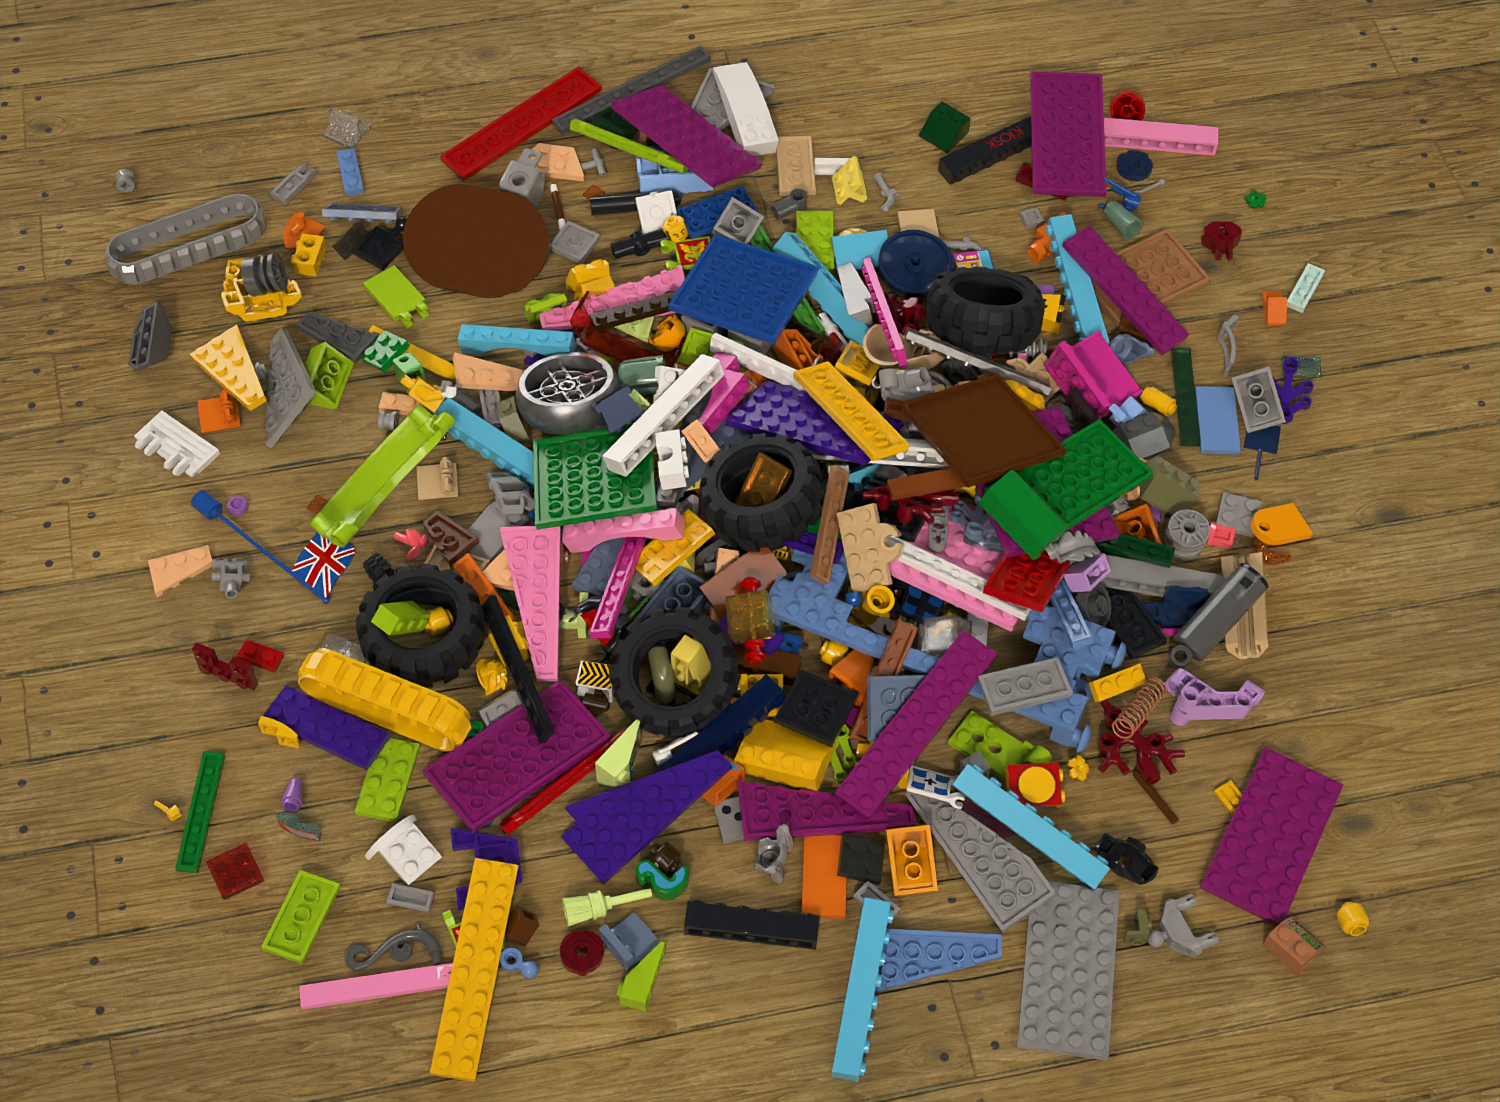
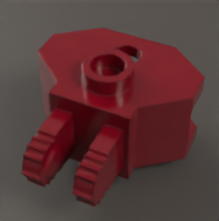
M1211 222L1203 229L1204 235L1201 237V244L1215 254V260H1220L1222 254H1226L1227 260L1232 261L1233 248L1238 246L1241 238V227L1233 222Z

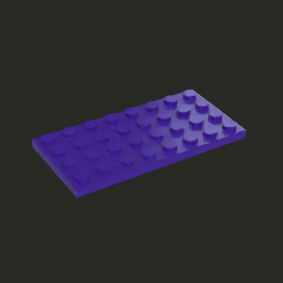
M766 380L726 418V426L754 434L767 433L769 437H775L777 434L788 436L795 443L798 441L809 450L865 466L871 461L865 452L806 390L799 391L791 386H784ZM883 416L897 432L904 426L903 420Z

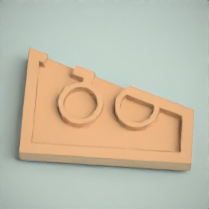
M209 545L148 560L156 597L163 595V591L170 587L175 588L179 586V582L186 578H193L212 567Z

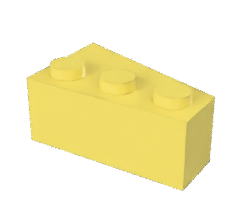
M684 635L671 652L674 682L700 695L708 683L711 663L703 644L696 638Z

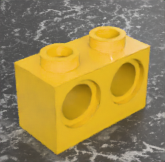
M302 233L300 240L296 243L295 255L291 257V266H293L295 274L317 277L326 251L324 236Z

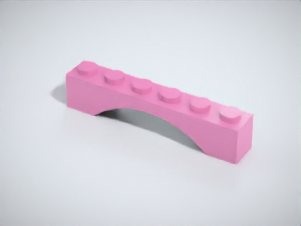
M674 508L564 525L561 541L571 553L590 551L602 542L620 537H647L663 541L683 539L685 520L679 511Z

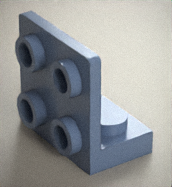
M632 913L611 930L606 924L599 929V937L602 943L627 972L640 963L660 943L658 938L636 913Z

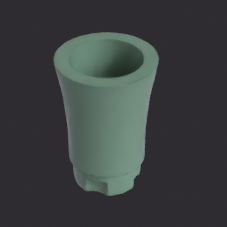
M1116 201L1108 203L1103 210L1104 216L1119 231L1124 240L1134 238L1143 227V220L1133 215Z

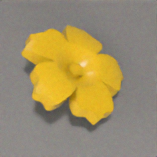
M1077 755L1075 758L1068 760L1067 765L1071 767L1069 769V776L1072 779L1077 777L1078 780L1084 781L1087 778L1086 774L1089 773V765L1085 763V759Z

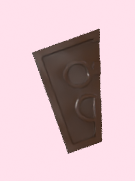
M438 511L423 521L425 530L449 566L453 565L479 543L477 536Z

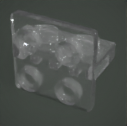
M330 108L327 112L330 125L322 134L323 137L351 149L371 128V123L347 112Z

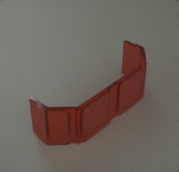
M586 291L570 319V324L583 345L607 357H613L619 360L620 363L629 359L663 355L666 367L673 368L684 346L682 345L685 340L684 337H682L676 350L657 354L607 329L596 332L589 321V314L584 306L589 291Z

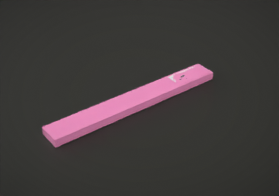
M453 963L299 986L301 1008L304 1010L448 988Z

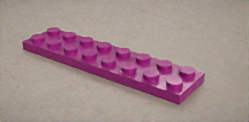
M1090 225L1063 243L1062 247L1131 323L1147 337L1146 339L1162 356L1188 338L1190 334Z

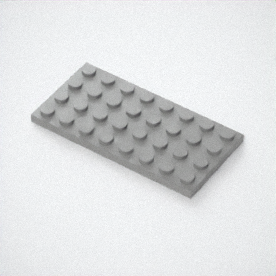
M1048 881L1057 896L1028 915L1017 1048L1107 1061L1110 1044L1119 891L1102 888L1093 890L1087 886Z

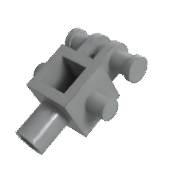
M223 558V560L213 559L212 569L220 568L219 572L211 573V580L219 581V591H225L227 598H236L241 590V582H249L250 575L242 573V569H247V560L236 561V559L232 558V562H230L227 558Z

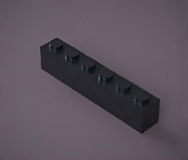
M700 900L687 901L684 935L816 950L820 917L811 913L793 914V912L787 910L775 912L768 908L749 909V907L743 905L732 907L724 903L706 904Z

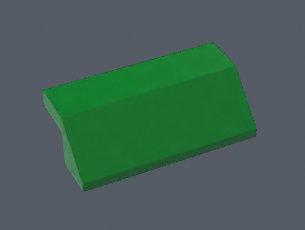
M1010 470L993 484L979 501V504L1033 560L1039 558L1048 544L1058 541L1068 528V525L1014 470Z

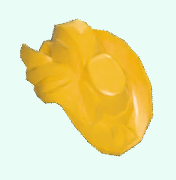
M495 659L479 660L476 665L477 676L480 684L486 691L485 695L488 696L500 688L505 691L508 671L503 664Z

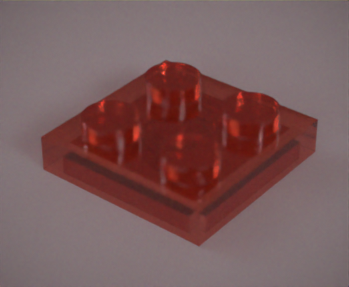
M247 842L206 861L223 900L264 882V878Z

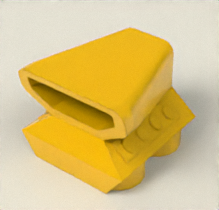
M602 259L595 260L587 265L580 264L570 269L565 281L567 290L575 291L574 301L578 300L579 302L590 299V296L594 294L596 296L606 293V290L615 287L610 276L609 263Z

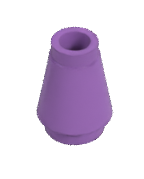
M291 779L281 798L282 808L286 811L295 812L302 806L303 782L300 779Z

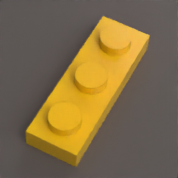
M1139 663L1091 681L1088 684L1096 703L1145 684L1146 678Z

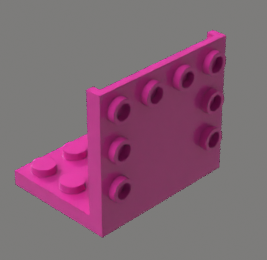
M1100 330L1074 346L1068 345L1066 341L1061 342L1043 365L1073 408L1085 421L1086 426L1111 414L1112 412L1108 408L1113 403L1120 407L1130 396L1135 399L1144 391L1139 388L1101 335L1102 332Z

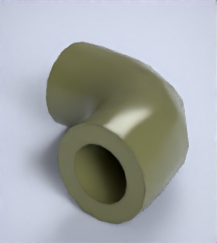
M656 647L648 652L654 685V697L657 702L668 704L675 698L671 660L667 648Z

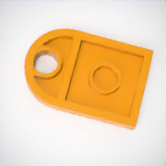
M1294 503L1261 509L1255 513L1250 522L1254 535L1269 545H1282L1309 539L1313 535L1312 530Z

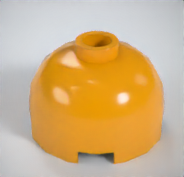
M674 314L673 318L668 316L658 324V330L655 335L650 334L648 342L659 351L670 352L673 349L677 351L684 344L683 340L686 330L682 321Z

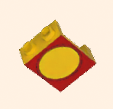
M1058 762L1015 764L1005 767L1006 792L1009 790L1020 797L1018 801L1023 805L1028 803L1033 807L1054 806L1056 809L1062 806V802H1065L1064 789H1061L1060 781H1063V770L1059 768Z

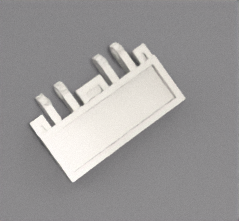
M163 411L159 412L134 435L135 439H137L135 443L137 449L142 450L145 447L144 454L147 456L157 452L158 455L166 459L163 467L167 470L174 467L173 474L176 476L181 475L185 471L192 478L196 473L200 474L220 455L219 449Z

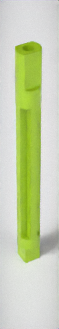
M576 118L570 121V130L682 174L689 170L671 155Z

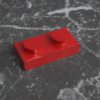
M246 639L236 657L256 667L275 673L284 658V654L276 649Z

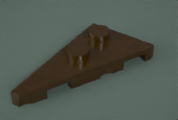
M857 609L851 610L850 616L859 625L864 624L873 633L890 639L897 622ZM918 630L911 644V648L917 649Z

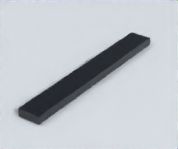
M489 595L482 606L485 619L539 743H546L555 730L496 595Z

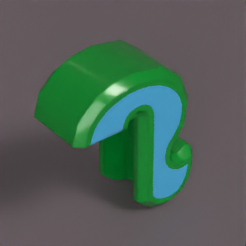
M642 860L636 865L637 882L642 887H645L646 883H650L652 893L661 900H674L682 895L688 887L689 870L686 865L680 868L670 879L650 860Z

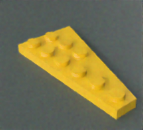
M237 325L189 354L192 361L249 411L266 402L265 395Z

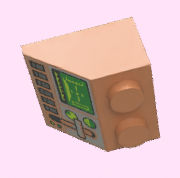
M1293 916L1283 920L1267 936L1263 944L1296 976L1326 948L1324 943Z

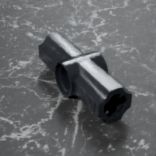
M663 229L646 234L637 231L632 233L628 239L610 244L614 259H618L632 254L644 256L650 249L660 247V242L668 240Z

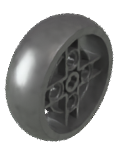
M580 352L561 353L543 358L524 371L516 388V404L524 420L536 430L554 435L586 432L604 423L601 413L598 414L592 404L621 385L616 372L604 359Z

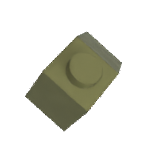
M513 396L497 403L499 420L506 435L518 443L530 439L527 422L518 410L516 398Z

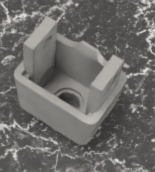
M525 148L518 161L511 160L499 182L500 191L521 196L537 207L544 195L546 174L536 168L542 158V153ZM517 178L523 179L520 185L517 184Z

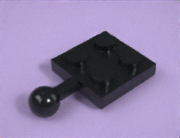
M398 218L395 222V227L389 233L375 226L353 249V254L383 271L404 250L403 241L396 236L404 231L407 218Z

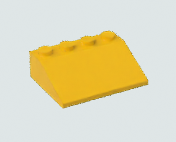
M758 718L741 742L734 761L744 767L745 775L800 789L819 791L838 737L831 748L778 725L774 721Z

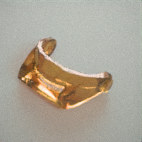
M1258 538L1252 543L1254 553H1263V563L1279 565L1291 560L1290 554L1280 555L1274 553Z

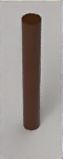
M1139 770L1133 774L1134 778L1171 824L1177 823L1179 821L1178 817L1153 786L1144 780Z

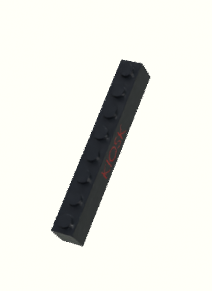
M1031 116L940 158L939 173L951 185L1031 147Z

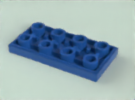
M740 186L677 209V216L684 218L691 240L712 233L714 226L732 197L759 213L745 188Z

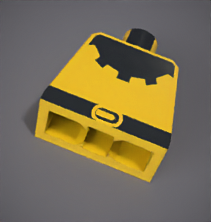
M1042 294L1045 302V311L1041 330L1059 335L1066 295Z

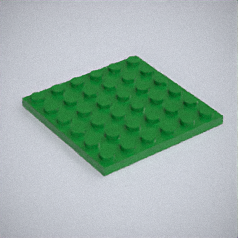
M633 424L624 425L625 429L617 434L614 432L610 434L607 428L533 440L535 526L537 530L658 510L653 449L626 477L609 471L603 459V455Z

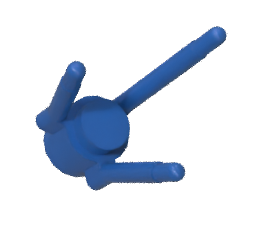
M1104 177V181L1114 186L1111 187L1112 191L1125 197L1123 204H1126V206L1123 207L1129 212L1132 209L1137 210L1142 196ZM1099 204L1098 207L1105 208L1106 205Z

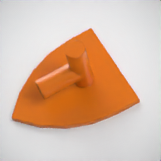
M295 212L287 222L284 230L286 249L296 248V243L300 240L302 233L319 236L326 226L305 217L303 212Z

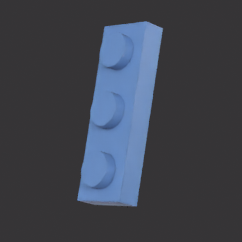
M355 149L336 151L345 195L351 196L364 193Z

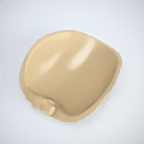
M881 324L873 325L867 331L863 340V350L866 356L883 369L899 368L913 370L925 367L927 370H930L945 358L938 352L933 353L926 350L924 345L919 343L918 346L907 342L905 335L899 333L907 360V365L900 367L898 361L893 360L892 352L889 349ZM919 330L921 333L940 340V338L936 337L935 333L929 330Z

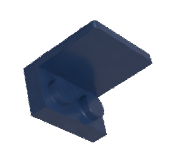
M1178 585L1167 586L1161 604L1163 616L1161 628H1182L1205 603L1208 589L1181 587Z

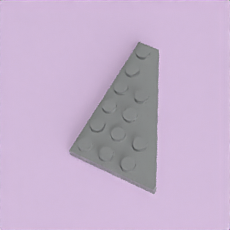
M709 68L691 107L721 131L730 122L713 70ZM757 81L764 99L774 93L775 85Z
M282 327L270 341L271 351L269 360L272 361V370L270 369L268 372L269 386L267 389V395L270 396V405L266 406L265 430L268 431V439L264 442L265 446L272 448L283 433L290 428L293 420L297 415L301 414L304 406L314 397L316 392L288 330Z

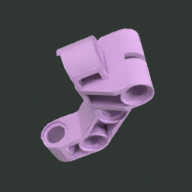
M1181 668L1177 669L1165 682L1167 691L1177 698L1170 714V719L1178 726L1186 725L1189 720L1243 719L1260 702L1265 694L1263 689L1250 680H1246L1238 692H1217Z

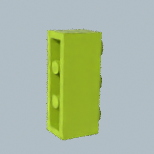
M414 601L380 604L371 622L391 636L421 632L428 625L427 620L431 614Z

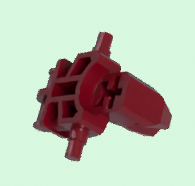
M883 291L899 333L902 332L907 324L915 325L917 331L920 329L924 330L926 312L920 304L922 302L920 297H911L909 300L900 302L896 300L897 295L895 293L889 298L888 294ZM874 306L875 314L872 317V321L874 324H881Z

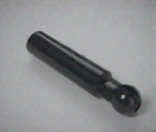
M672 190L675 207H678L682 201L681 194L676 190ZM651 192L590 197L591 215L637 212L635 198L650 195L649 193Z

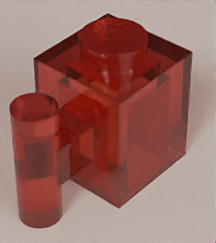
M832 332L830 334V343L821 342L816 354H821L823 362L829 361L835 367L842 354L839 348L843 346V342L835 332Z

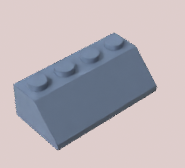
M678 566L635 619L641 620L649 615V611L663 607L665 610H673L677 606L691 608L694 612L700 614L707 600L698 588L706 583V581ZM678 638L662 641L653 648L665 647L669 652L678 641Z

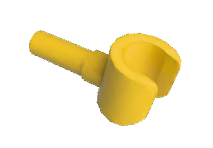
M157 800L154 802V805L165 812L171 821H175L182 816L176 805L169 809Z

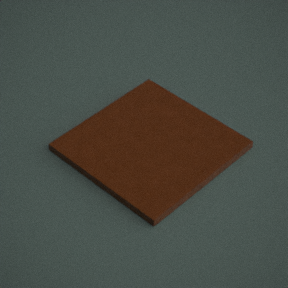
M998 373L905 401L900 405L903 413L967 488L1002 477L1010 470L1017 472L1065 456L1067 451Z

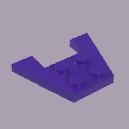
M450 828L453 851L474 849L475 858L519 865L515 886L522 883L518 839L478 832L471 833V831ZM469 886L456 888L458 911L465 908Z

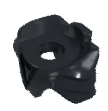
M1105 833L1098 841L1097 854L1109 862L1107 866L1116 875L1140 885L1146 884L1156 877L1159 868L1145 853V844L1139 840L1128 837L1125 841ZM1124 856L1129 857L1132 860V865L1126 868L1119 863L1120 858Z

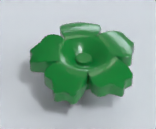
M1252 190L1249 196H1245L1244 200L1247 204H1250L1249 207L1258 209V207L1263 208L1266 206L1265 200L1267 197L1266 194H1258L1256 190Z

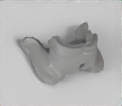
M785 824L778 826L776 831L777 840H771L769 837L759 840L758 854L753 869L771 874L774 882L779 885L784 882L783 869L787 853L794 845L789 827Z

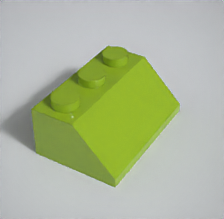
M326 342L311 348L304 365L316 390L314 397L307 404L335 410L338 407L354 362Z

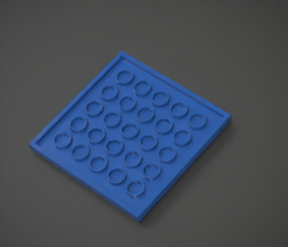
M715 234L668 304V310L775 345L816 278L819 267Z

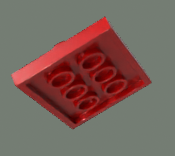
M1044 552L1035 560L1028 554L1008 558L1004 554L986 582L983 593L1042 613L1067 572L1070 561L1067 560L1059 563L1057 558L1051 560L1049 555Z

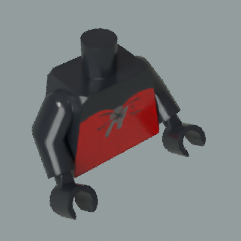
M590 597L578 604L577 608L570 607L567 609L564 615L568 612L574 614V617L569 619L568 622H573L578 617V614L582 612L580 616L591 629L602 597ZM624 603L611 638H598L603 646L607 645L605 649L598 650L595 653V657L601 652L604 654L605 657L601 662L609 659L610 652L613 651L617 639H622L627 632L626 625L630 622V618L626 614L628 608Z

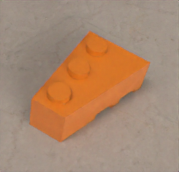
M797 329L783 330L775 345H772L780 362L795 370L824 363L821 354H816L811 349L812 345Z

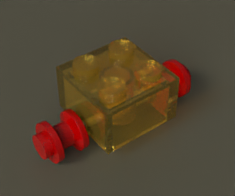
M747 577L740 582V588L744 589L745 593L726 596L728 636L734 644L744 642V647L749 650V653L745 654V660L750 664L756 665L766 659V654L761 652V648L765 646V641L762 639L775 638L773 604L767 590L757 591L761 586V582L756 580L755 577Z

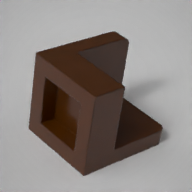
M517 906L508 919L506 937L521 945H527L539 927L536 914Z

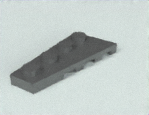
M307 312L296 323L298 330L320 343H328L354 363L360 360L365 350L379 336L377 332H366L363 328H353L347 326V323L341 321L337 323L331 321L328 317Z

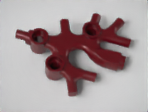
M880 486L872 491H863L862 499L872 500V502L877 504L879 511H886L890 507L892 498L887 487ZM955 489L893 500L899 503L897 511L898 521L907 524L913 519V515L917 514L928 524H932L935 519L930 513L942 514V506L958 504L959 494L954 492ZM912 499L917 500V501H922V500L925 499V500H927L928 502H930V503H932V504H935V505H922V504H918V503L914 502Z
M1108 699L1100 702L1104 709L1103 714L1106 717L1105 726L1109 730H1113V721L1122 713V710L1111 706ZM1145 719L1132 737L1128 739L1120 738L1115 733H1104L1101 735L1097 748L1106 757L1098 766V770L1104 773L1111 765H1116L1123 776L1130 773L1128 766L1120 755V748L1125 744H1131L1137 749L1136 762L1140 774L1147 783L1149 782L1150 785H1153L1161 779V773L1151 760V757L1158 756L1169 774L1173 775L1177 772V769L1171 759L1185 758V750H1171L1164 747L1165 743L1173 740L1170 732L1162 736L1158 733H1152L1148 738H1145L1142 735L1143 728L1148 724V721ZM1117 721V726L1119 727V729H1121L1124 732H1132L1131 730L1124 728L1120 724V722ZM1121 721L1124 726L1131 728L1126 722ZM1114 724V730L1118 735L1124 737L1130 735L1119 731Z

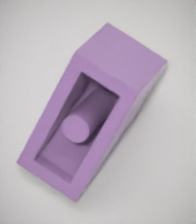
M1105 553L1076 563L1067 570L1064 578L1070 592L1091 591L1111 572Z

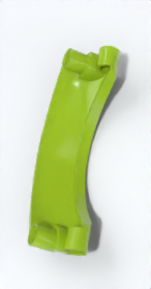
M419 403L351 475L321 511L309 522V525L323 538L326 537L333 545L344 548L364 526L368 518L388 494L455 425L454 418L447 412H441L439 416L436 413L431 414Z

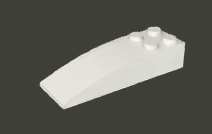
M747 62L713 67L712 70L736 143L741 145L743 150L754 156L776 153L779 140L763 94Z

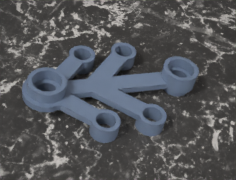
M977 491L974 497L976 501L975 513L962 500H959L958 504H954V511L951 512L950 521L954 524H960L964 528L963 533L967 538L971 540L981 539L984 533L990 531L996 534L992 524L981 525L982 523L989 522L990 519L987 514L983 515L984 508L979 504L981 498ZM963 514H964L966 517H968L972 522H968V521L963 517Z

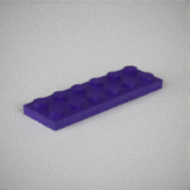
M285 685L263 715L288 726L298 735L299 739L365 770L369 769L391 738L388 732Z

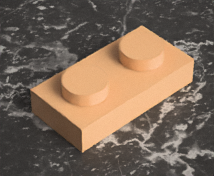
M383 392L379 404V412L381 410H386L388 413L396 411L398 415L408 416L420 402L410 395Z
M698 419L681 431L706 464L721 450Z

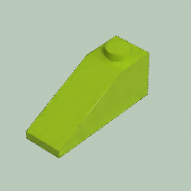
M661 941L626 975L624 983L620 982L617 990L620 1005L646 1012L666 951L665 942Z

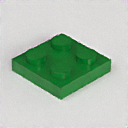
M384 331L365 350L360 359L363 363L385 373L393 365V359L402 355L410 347V344L407 340Z

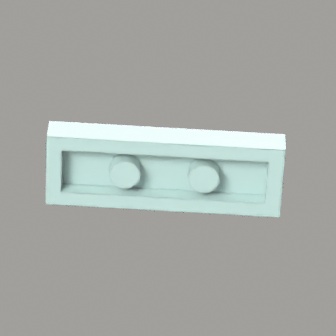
M1308 263L1287 300V307L1303 313L1324 276L1325 270Z

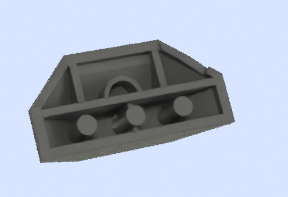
M158 301L143 308V315L138 320L133 332L128 364L136 371L153 366L166 360L168 357L172 327L161 303Z
M1151 412L1119 424L1112 432L1137 457L1148 459L1170 450L1176 430L1166 416Z

